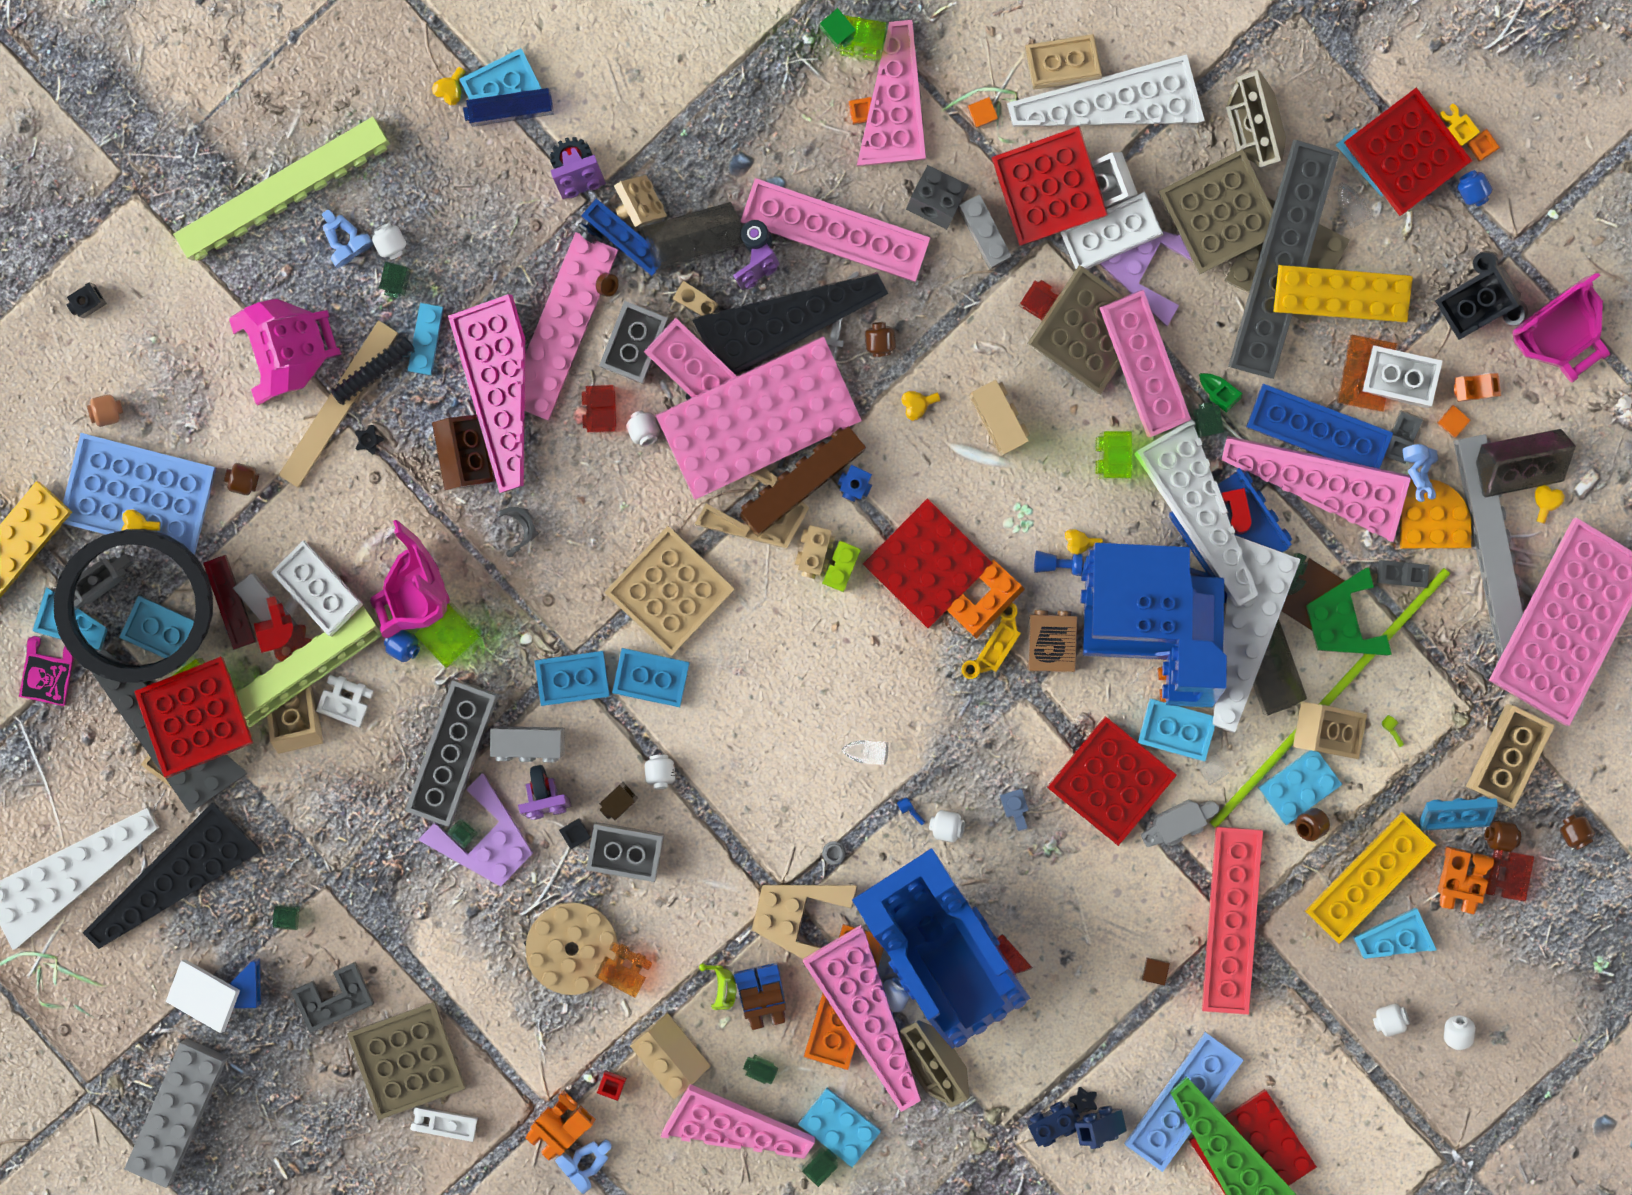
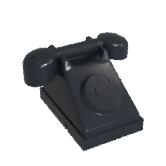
M1483 251L1474 257L1473 267L1476 272L1480 273L1479 275L1435 300L1458 340L1500 316H1503V320L1507 324L1516 326L1524 321L1528 315L1526 304L1520 300L1521 292L1515 287L1506 271V267L1498 266V258L1493 252Z

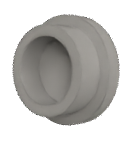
M836 841L827 843L822 851L824 860L833 865L842 862L845 857L843 845Z

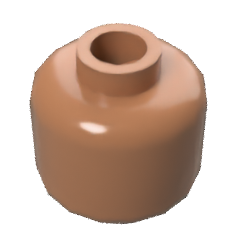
M110 394L92 398L90 405H87L91 423H96L99 427L118 423L120 419L119 414L123 413L120 400L115 401L114 397Z

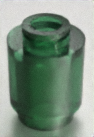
M754 1054L752 1058L747 1057L743 1070L746 1071L745 1076L763 1084H772L778 1067L774 1066L773 1062Z

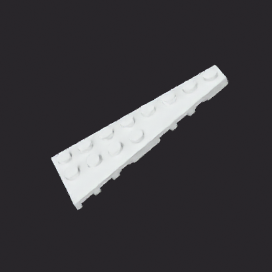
M1187 54L1105 76L1102 79L1079 83L1007 103L1013 127L1184 124L1205 121Z
M1191 419L1136 451L1135 456L1214 575L1224 578V590L1236 608H1239L1257 597L1258 593L1250 571L1247 570L1242 557V549L1238 546L1235 538V530L1229 522L1227 509L1219 487L1212 476L1209 460L1206 459L1202 449V441L1198 438L1194 427L1195 423Z
M1236 535L1235 538L1238 546L1242 549V557L1247 570L1250 571L1258 596L1236 608L1227 595L1223 653L1227 655L1226 690L1215 703L1213 725L1235 733L1301 560Z
M149 807L0 880V926L12 950L20 947L27 939L33 936L40 928L52 920L54 916L72 903L94 882L106 874L114 865L159 828Z

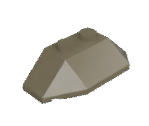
M1260 70L1237 77L1226 105L1237 151L1243 149L1248 160L1260 168L1283 161L1286 135L1274 91Z
M918 1020L900 1030L901 1040L911 1070L925 1092L937 1100L945 1102L951 1108L968 1100L970 1095L967 1067L956 1050L952 1049L930 1024Z

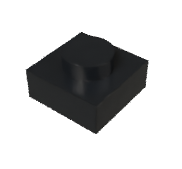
M580 818L559 829L570 850L591 838Z

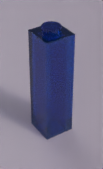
M549 88L466 100L467 107H463L465 121H469L472 127L554 115Z

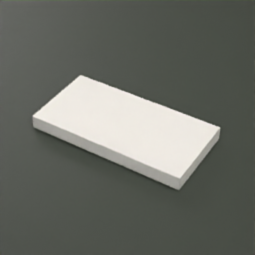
M1145 192L1106 209L1108 213L1106 217L1060 232L1076 269L1078 265L1089 269L1164 235Z
M304 540L271 572L330 637L363 605L360 599Z

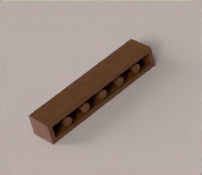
M849 426L844 430L841 427L831 435L832 440L827 444L821 442L813 449L814 454L812 456L801 458L795 464L797 468L792 472L787 470L777 478L779 481L773 487L769 484L759 492L761 496L757 500L753 501L750 499L741 507L743 511L740 513V517L757 537L865 451L866 446Z

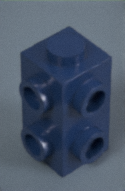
M1059 1101L1050 1106L1051 1110L1043 1114L1040 1111L1029 1117L1030 1120L1026 1123L1038 1147L1042 1145L1047 1147L1055 1143L1056 1138L1062 1135L1067 1137L1076 1132L1075 1123L1081 1117L1075 1105L1070 1107L1068 1102L1063 1103Z
M1103 1106L1098 1108L1099 1112L1084 1115L1082 1120L1075 1123L1079 1145L1090 1146V1149H1096L1104 1146L1103 1143L1106 1141L1117 1140L1119 1138L1118 1135L1127 1131L1122 1109H1112V1106Z

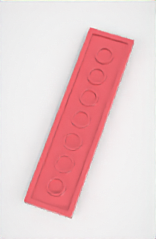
M1219 826L1215 828L1202 1011L1249 1015L1263 830Z

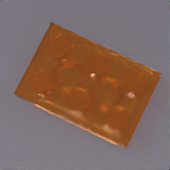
M1350 335L1337 398L1338 404L1384 412L1386 398L1363 392L1373 345L1396 350L1397 343Z

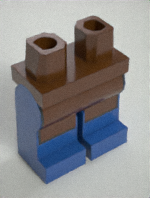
M778 962L757 967L762 990L759 988L755 967L734 972L745 1019H748L752 1030L764 1027L762 1015L771 1014L773 1025L785 1023V1010L787 1007Z

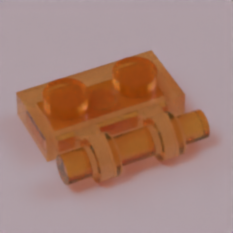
M613 942L609 950L614 952L616 956L613 960L605 956L595 977L636 998L646 979L639 972L642 968L649 970L652 962L647 960L645 955L630 951L628 946ZM625 959L632 962L630 969L622 965Z

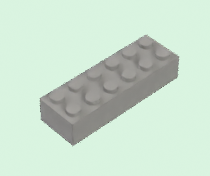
M458 679L452 680L406 806V812L447 827L453 824L499 694Z
M188 1038L179 1044L124 1170L165 1188L173 1182L228 1056Z

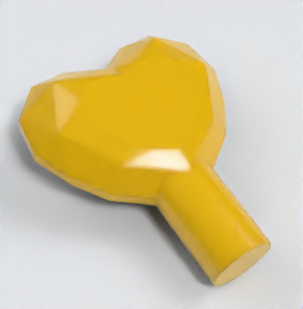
M458 67L452 77H445L436 81L432 87L433 94L444 98L445 102L450 106L456 105L461 98L459 79L464 76L466 71Z
M907 391L903 394L901 400L906 407L905 413L907 418L914 421L924 415L928 405L939 402L940 397L938 392L924 396L916 391Z
M1543 484L1536 488L1535 500L1540 508L1536 522L1545 524L1549 511L1557 509L1564 502L1565 495L1563 491L1558 489L1551 490Z
M134 509L126 510L123 513L122 519L125 524L122 530L147 529L160 531V522L147 521L140 512Z
M1068 529L1065 532V538L1068 541L1067 549L1072 554H1081L1087 551L1089 547H1093L1095 543H1103L1102 538H1088L1085 533L1076 529Z

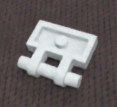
M330 675L327 683L334 685L333 692L323 690L316 712L353 726L361 727L368 705L360 702L361 698L364 696L371 699L374 690L366 688V685L361 683L349 682L345 677ZM342 690L353 692V698L350 699L342 696Z

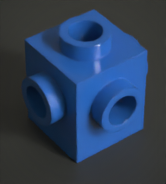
M851 465L848 473L843 472L838 481V485L841 486L840 491L843 492L842 497L855 502L856 498L861 500L862 496L867 497L872 487V484H869L872 474ZM854 480L859 482L857 489H853L850 485Z

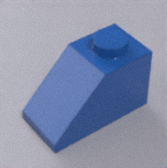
M260 958L251 961L230 983V985L240 990L234 1008H257L261 1005Z

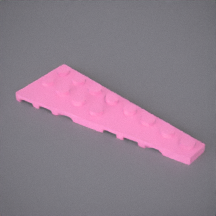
M1227 436L1222 461L1243 471H1248L1266 482L1269 481L1281 487L1284 491L1300 496L1301 499L1330 513L1333 512L1353 524L1355 523L1368 529L1373 534L1376 533L1388 541L1394 542L1411 479L1410 475Z
M860 925L805 957L803 963L902 1112L920 1102L921 1097L863 926Z

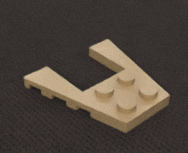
M765 467L748 475L766 486L770 484L773 487L779 482L777 477ZM801 502L759 537L754 534L748 525L735 520L708 504H705L695 525L787 549L809 507L804 502Z
M762 885L752 931L804 959L821 949V947L797 941L808 897L852 908V899L855 898L858 885Z

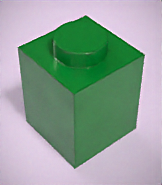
M838 8L820 22V29L837 49L841 46L846 48L855 40L856 29Z

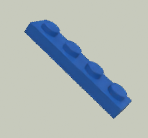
M597 198L581 215L583 219L650 276L653 277L667 260L662 253Z

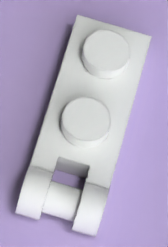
M424 1106L414 1107L413 1114H415V1119L411 1123V1130L465 1141H474L478 1117L430 1109ZM424 1117L430 1118L429 1125L423 1123Z

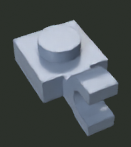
M1022 788L999 795L1006 817H1014L1018 831L1027 829L1022 813L1029 810Z

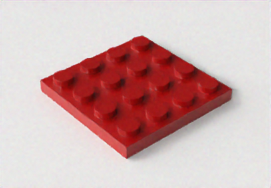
M1417 87L1344 142L1399 216L1403 215L1472 162L1471 158Z
M1080 126L991 157L1019 246L1108 216Z
M928 498L863 563L927 628L984 573L987 567L993 564Z
M221 656L134 691L165 778L254 743L226 663Z
M1104 716L1048 784L1047 788L1119 846L1177 774Z
M1265 1089L1224 1115L1288 1186L1317 1168ZM1191 1137L1188 1139L1226 1195L1195 1137Z

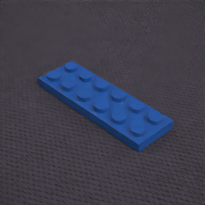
M1262 384L1246 425L1248 429L1322 457L1378 469L1381 467L1393 432L1266 384Z

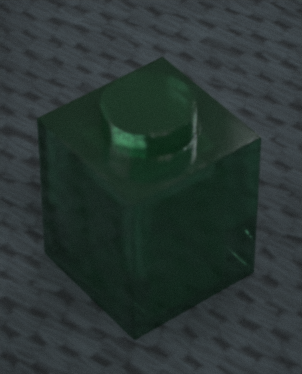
M385 261L379 289L385 291L384 295L397 299L398 295L405 296L411 269Z
M1212 402L1199 404V409L1193 411L1198 438L1224 433L1219 405L1213 406Z
M820 1147L802 1166V1172L819 1187L838 1168V1162L836 1161L838 1158L831 1150L827 1149L825 1151Z

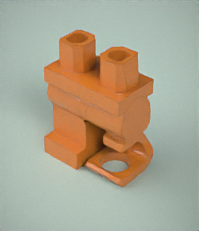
M1446 846L1443 871L1437 889L1441 894L1439 905L1443 908L1453 909L1456 898L1463 899L1461 911L1475 914L1478 903L1483 904V896L1488 884V880L1484 878V875L1493 867L1494 859L1490 856ZM1472 858L1475 868L1472 867V873L1467 875L1469 861Z
M564 1090L558 1096L559 1101L553 1108L548 1106L533 1122L530 1131L525 1137L532 1145H535L542 1138L547 1145L542 1149L541 1153L549 1161L557 1155L561 1156L596 1120L580 1105L563 1122L561 1116L567 1109L574 1111L578 1106V1103Z

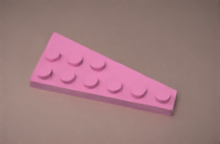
M691 1084L688 1086L661 1133V1138L669 1139V1136L682 1137L681 1141L690 1142V1139L702 1140L708 1145L741 1149V1146L754 1148L753 1151L762 1152V1149L775 1151L777 1155L805 1159L815 1143V1137Z

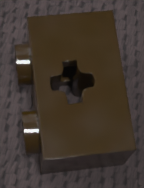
M622 782L599 803L602 807L600 811L607 819L612 817L615 821L637 801L638 797Z

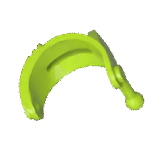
M700 964V971L714 970L717 975L718 991L715 1003L711 1004L712 1009H730L735 1002L737 992L734 975L730 970L723 968L722 965Z

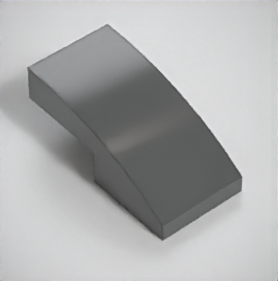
M1400 410L1392 429L1393 435L1385 457L1406 464L1407 461H1404L1403 449L1414 445V439L1423 421L1421 417Z
M1379 560L1377 583L1427 588L1429 565Z

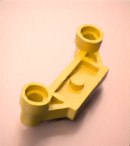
M1014 603L1009 605L1011 608L1009 615H1005L1004 612L1001 613L1000 623L977 659L968 660L963 663L961 672L964 677L974 679L980 673L989 670L996 672L1021 634L1017 631L1016 615L1018 610ZM968 665L974 666L973 673L966 672Z

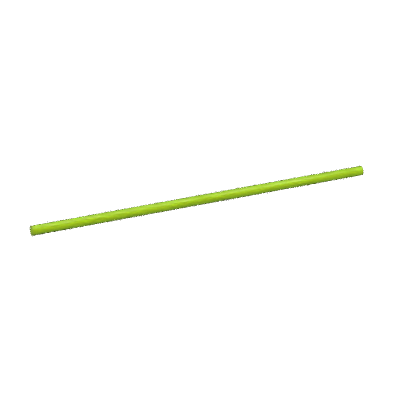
M1443 568L1427 585V588L1414 599L1382 634H1387L1388 642L1450 575L1449 571ZM1364 654L1319 704L1330 706L1376 655ZM1296 729L1209 822L1214 828L1218 827L1293 746Z

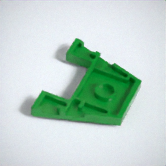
M1369 567L1361 570L1306 605L1317 651L1392 655L1387 634L1366 640L1362 639L1351 598V593L1374 588Z

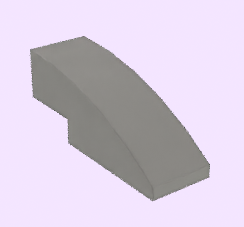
M251 573L233 588L261 621L270 620L271 615L266 598L275 595L265 587L255 573ZM284 608L285 615H289V613ZM291 617L293 632H295L300 627Z

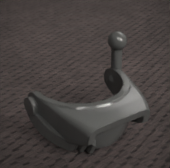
M508 507L496 512L497 517L507 515L516 518L524 530L523 541L520 545L507 550V557H513L514 553L520 551L521 547L531 542L539 534L535 529L528 509Z

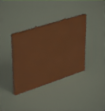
M1309 558L1290 587L1281 611L1312 631L1306 605L1345 580Z

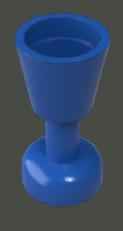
M1036 550L1034 573L1055 571L1056 568L1071 569L1074 576H1081L1083 554H1074L1072 560L1057 559L1056 555Z

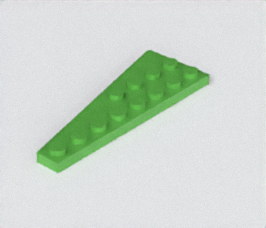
M1187 1076L1170 1091L1226 1195H1297Z

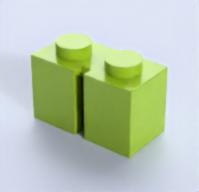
M839 541L832 558L836 563L834 566L829 565L822 584L844 592L861 549Z

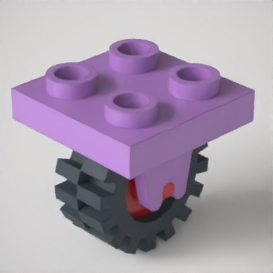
M569 137L565 138V143H562L561 140L558 142L559 147L554 145V152L550 154V161L554 169L550 171L562 199L574 198L582 192L596 190L606 184L595 155L592 154L587 142L585 143L581 138L578 141L577 137H572V141H570Z

